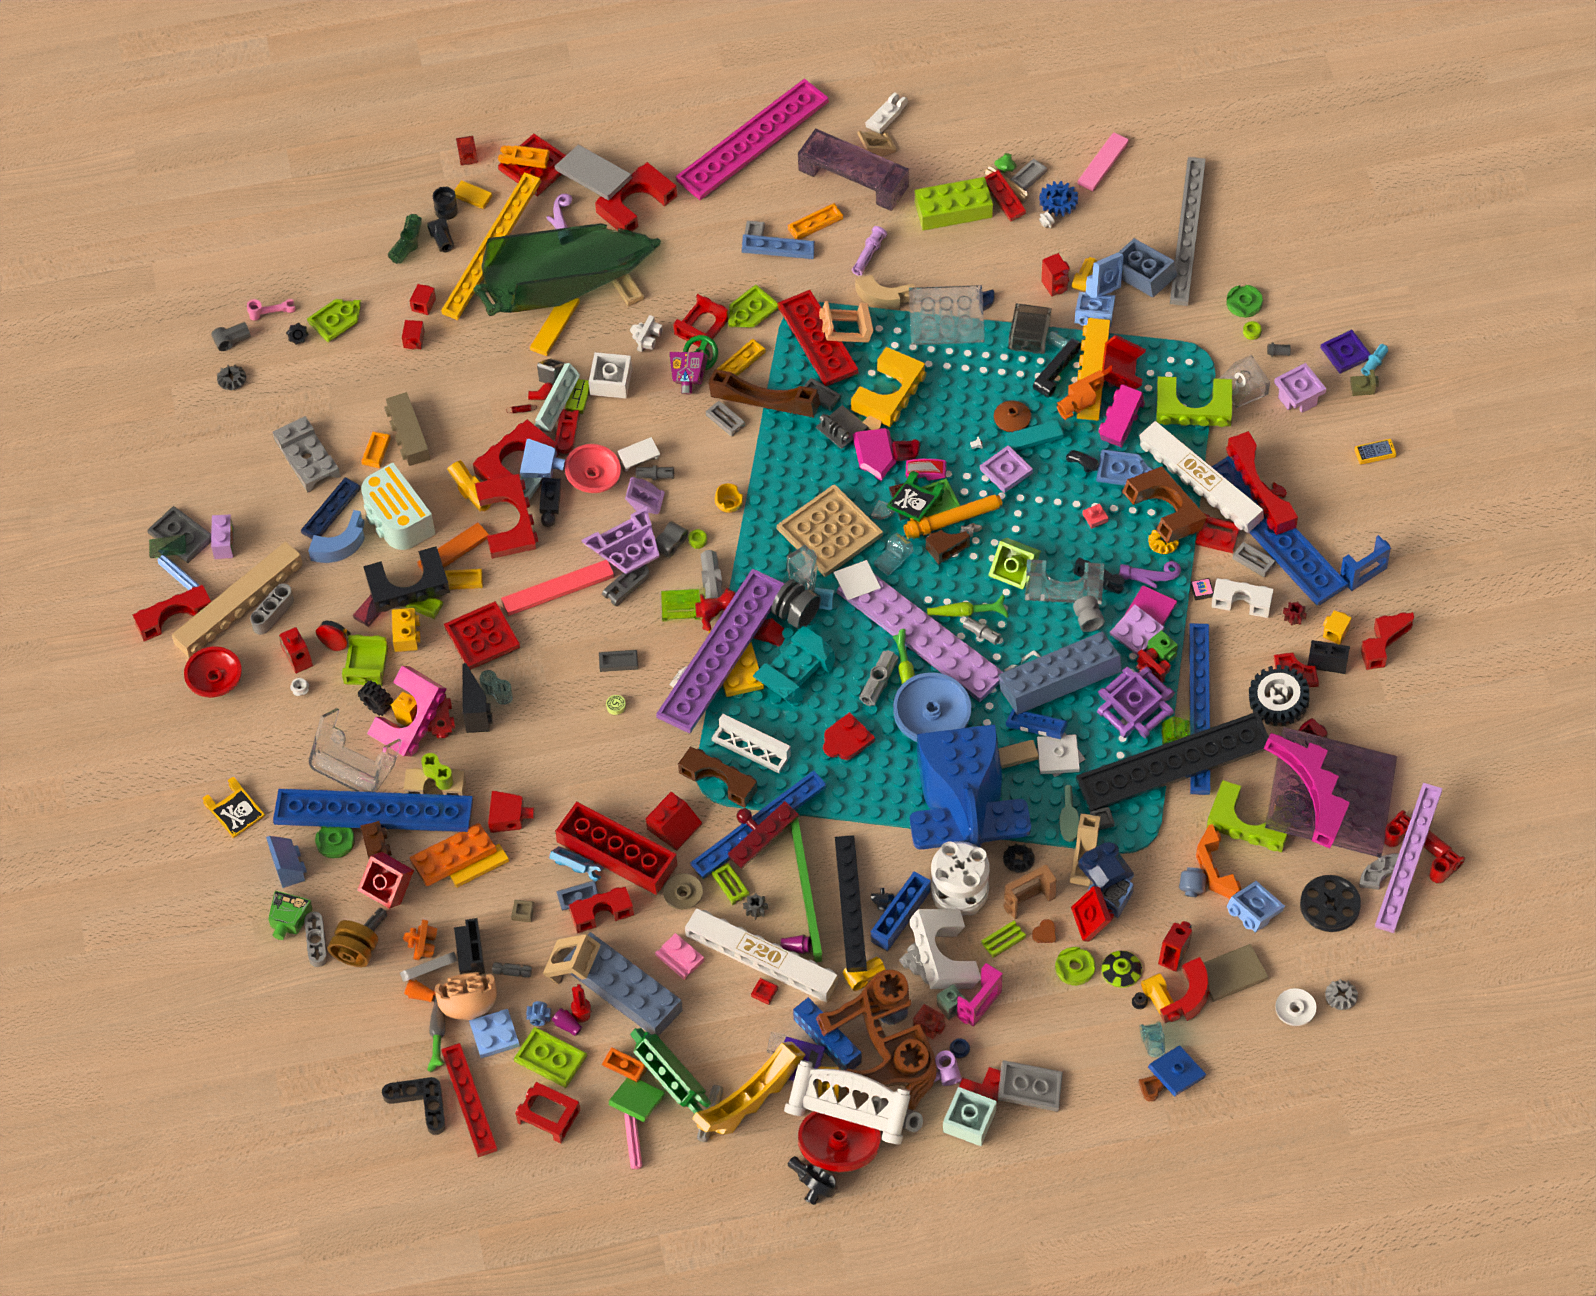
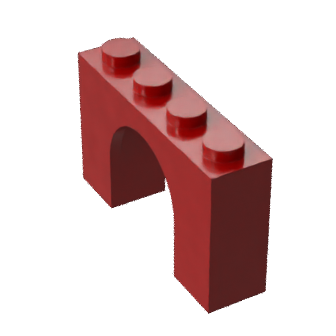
M648 162L639 166L631 174L632 179L610 200L600 196L595 202L596 213L625 237L638 228L637 215L623 204L626 197L634 193H646L655 198L664 207L678 197L677 186Z
M526 419L523 423L518 424L511 433L506 434L496 445L491 446L484 455L479 456L474 461V473L483 481L513 475L501 463L508 454L524 451L527 439L555 448L557 452L556 457L559 455L558 444Z
M519 474L475 483L479 507L506 502L516 507L520 513L519 522L513 529L487 536L491 558L494 559L536 549L535 543H538L537 532H533L531 525H534L532 514H528L527 508H530L528 496L524 497L523 491L526 490L524 479L520 480Z

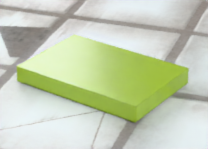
M534 1027L514 1057V1062L567 1088L586 1059L587 1053Z

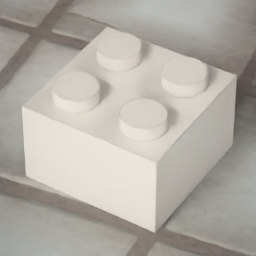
M595 352L589 378L590 395L627 399L632 373L631 356Z

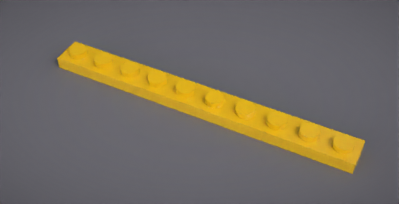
M524 172L441 310L443 315L459 320L541 183L540 178Z

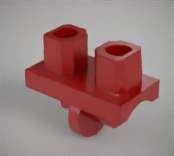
M1153 648L1147 651L1142 649L1138 651L1139 657L1136 668L1139 672L1145 667H1149L1152 670V674L1163 683L1165 675L1171 669V665L1166 660L1157 664L1155 660L1158 659V653Z

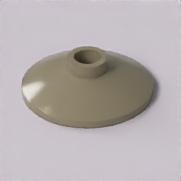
M682 873L674 875L667 880L663 888V895L665 901L671 907L686 910L700 902L703 888L701 882L695 876ZM682 893L687 894L686 896H680Z

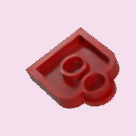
M849 712L825 731L823 751L829 757L839 756L843 760H850L874 743L875 737Z

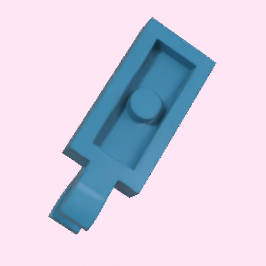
M558 846L551 851L549 856L558 865H566L577 873L587 872L592 880L598 881L601 876L595 874V870L600 872L603 870V866L593 864L594 861Z

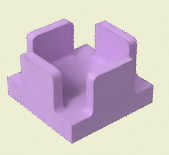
M1306 363L1282 374L1274 380V383L1279 388L1278 398L1287 410L1291 409L1292 406L1294 408L1300 406L1299 410L1303 413L1315 407L1318 397L1326 393L1325 386Z

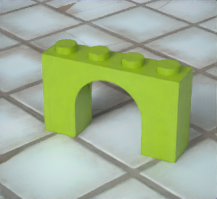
M1158 376L1157 423L1163 425L1179 424L1183 426H1231L1232 379L1214 378L1211 402L1201 408H1190L1183 405L1177 398L1176 377Z
M1222 780L1208 817L1207 828L1210 824H1213L1215 831L1218 830L1219 833L1229 835L1233 839L1245 840L1252 845L1267 847L1271 851L1282 852L1297 812L1298 804L1279 798L1269 821L1261 825H1249L1242 822L1235 813L1241 786Z

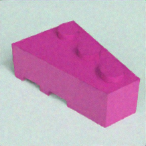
M1121 385L1120 389L1115 391L1113 396L1114 403L1108 407L1106 412L1107 419L1105 423H1101L1098 431L1101 440L1119 447L1123 446L1131 431L1130 427L1133 421L1137 420L1139 407L1143 408L1145 405L1143 393L1125 385Z

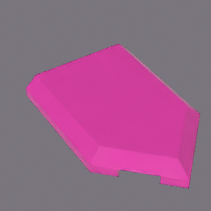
M883 428L854 433L852 436L859 468L875 475V478L882 481L887 472L896 464L889 429Z

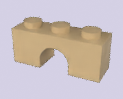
M406 769L404 793L426 794L429 788L436 786L435 780L425 776L423 769ZM452 769L453 785L448 790H443V795L464 796L466 787L465 772Z

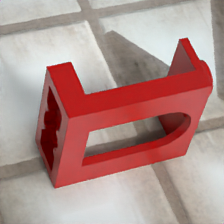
M697 294V303L682 321L677 319L673 323L674 335L686 341L697 335H705L714 339L729 320L728 309L725 306L718 305L708 297ZM710 313L715 316L716 321L707 333L692 327L699 316ZM702 340L694 342L693 345L700 347Z
M536 1082L533 1088L530 1087L528 1089L524 1103L519 1104L515 1113L517 1122L521 1125L524 1121L553 1135L554 1141L561 1144L581 1110L579 1101ZM537 1096H543L566 1107L558 1123L530 1110Z

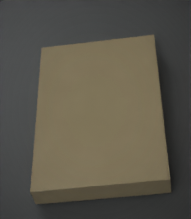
M1251 944L1204 962L1209 980V995L1213 1002L1268 980V975Z

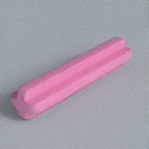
M625 1113L630 1166L632 1169H640L642 1167L637 1119Z

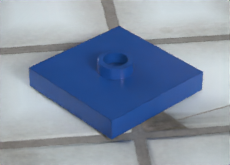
M1180 1045L1151 1062L1148 1066L1174 1097L1206 1076V1073Z

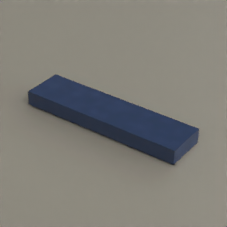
M345 477L303 526L301 534L310 539H313L314 535L322 536L360 491V485Z

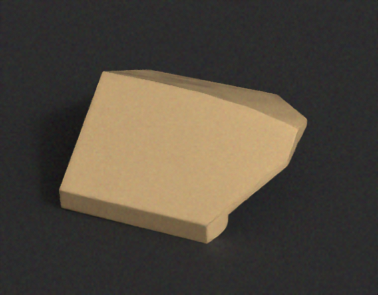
M859 130L857 133L866 151L875 159L895 153L897 150L889 134L886 132L879 134Z

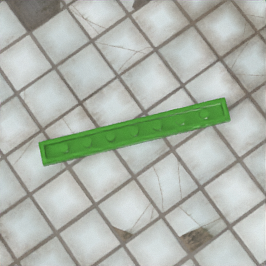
M797 818L790 824L813 957L815 962H822L820 938L800 825Z

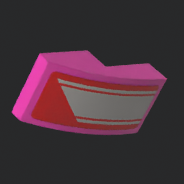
M940 459L907 460L905 476L908 478L910 472L915 471L919 473L917 478L926 477L928 481L946 478L947 462Z

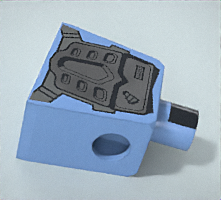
M1134 875L1101 891L1107 909L1113 911L1109 913H1114V916L1119 918L1133 894L1134 885L1130 881ZM1092 884V885L1088 888V891H1089L1093 886H1095V885Z

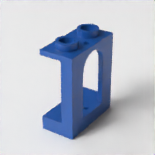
M1379 535L1376 536L1374 552L1358 562L1349 554L1343 557L1340 576L1348 583L1347 587L1351 591L1387 569L1391 548L1386 540H1383ZM1375 562L1380 564L1359 578L1361 571Z

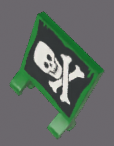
M911 471L905 483L887 504V508L920 522L936 500L944 494V484L938 482L933 491L930 492L916 485L919 473Z

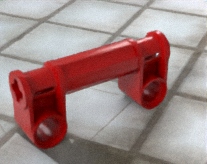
M1400 811L1386 826L1383 841L1387 846L1396 847L1404 840L1411 820L1406 815V811ZM1429 830L1424 848L1437 857L1432 863L1429 877L1435 883H1443L1463 865L1465 857H1460L1452 850L1451 846Z

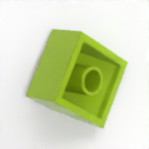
M1006 537L999 542L988 576L1024 589L1035 570L1041 551Z

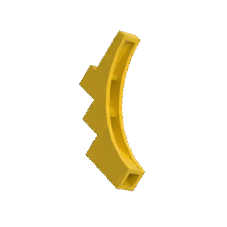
M792 1041L781 1043L762 1068L742 1087L720 1103L706 1110L696 1112L692 1119L697 1123L698 1128L704 1132L716 1131L722 1135L733 1133L746 1114L756 1113L769 1094L780 1092L806 1054Z

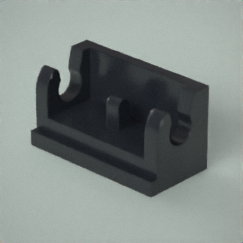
M1312 640L1307 666H1315L1316 670L1345 674L1350 646Z

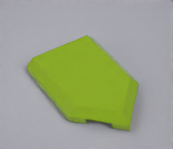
M755 284L729 305L728 327H755L778 309V302Z
M335 299L308 317L307 321L327 342H330L358 323L361 300L343 301V299Z

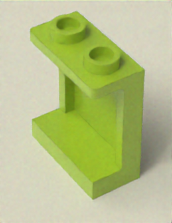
M348 635L349 647L346 666L342 670L344 684L365 685L371 680L376 682L377 685L382 686L388 651L386 637L379 635Z

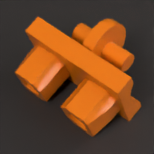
M422 919L417 933L416 928H410V932L404 934L403 940L408 943L409 948H413L415 944L414 960L419 961L421 956L432 957L435 946L425 943V940L434 941L437 935V928L429 926L428 920Z

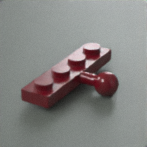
M784 801L758 825L752 819L750 810L746 808L740 809L736 815L738 822L747 824L753 831L728 853V856L743 869L799 817V814Z

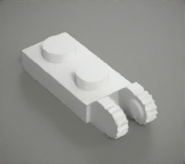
M893 93L888 101L865 123L866 127L881 134L906 107L908 98L902 97L898 101L899 94Z

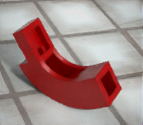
M1201 957L1182 965L1183 973L1189 982V988L1185 996L1180 1000L1160 1009L1164 1023L1169 1021L1175 1022L1182 1015H1184L1186 1021H1189L1204 1007L1209 995V980Z

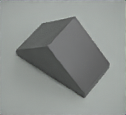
M552 358L538 362L539 381L543 383L549 382L554 385L565 363Z

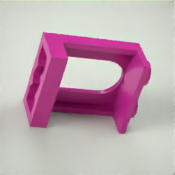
M987 963L981 968L982 989L970 1003L960 996L957 998V1016L961 1022L970 1024L973 1027L1001 994L1003 973Z

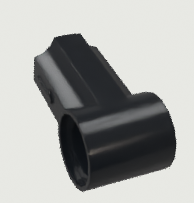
M442 217L427 222L429 233L432 238L434 237L439 251L444 253L451 251L454 243L449 234L446 219Z

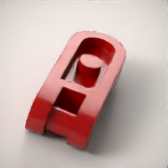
M562 409L559 415L555 443L558 444V450L561 454L570 453L574 448L580 417L579 410H573L572 412Z

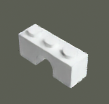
M1217 578L1212 598V608L1230 611L1233 602L1244 600L1250 605L1249 615L1268 618L1273 589L1266 586L1250 585L1246 582L1239 583L1229 579Z

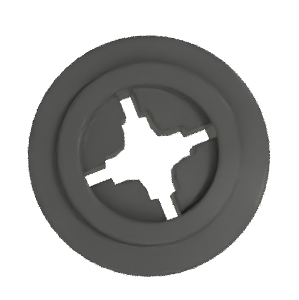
M236 364L234 366L227 365L226 368H221L220 372L217 373V382L225 390L238 389L246 381L245 371L242 367H237ZM230 373L233 375V381L229 378Z

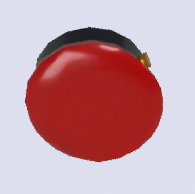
M326 620L316 629L317 638L327 648L333 651H341L346 648V637L351 635V633L342 625Z

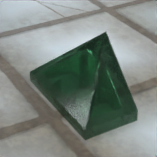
M184 534L149 540V558L186 553V537Z

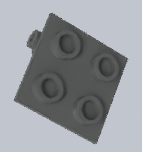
M843 405L830 415H821L819 419L821 423L816 426L821 433L841 449L853 440L852 435L854 433L865 431L868 428L867 425Z

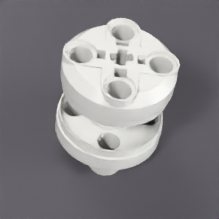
M959 841L946 842L936 852L931 864V894L934 904L938 909H960L962 916H972L977 914L979 909L985 904L989 894L988 878L990 866L984 849L968 842ZM940 896H946L947 898L941 899V898H939V897H940ZM967 902H974V904L969 905Z

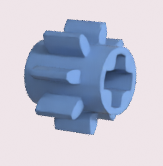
M533 1002L532 1007L527 1006L526 1019L530 1020V1023L534 1026H543L545 1021L550 1022L551 1008H547V1004L544 1002Z

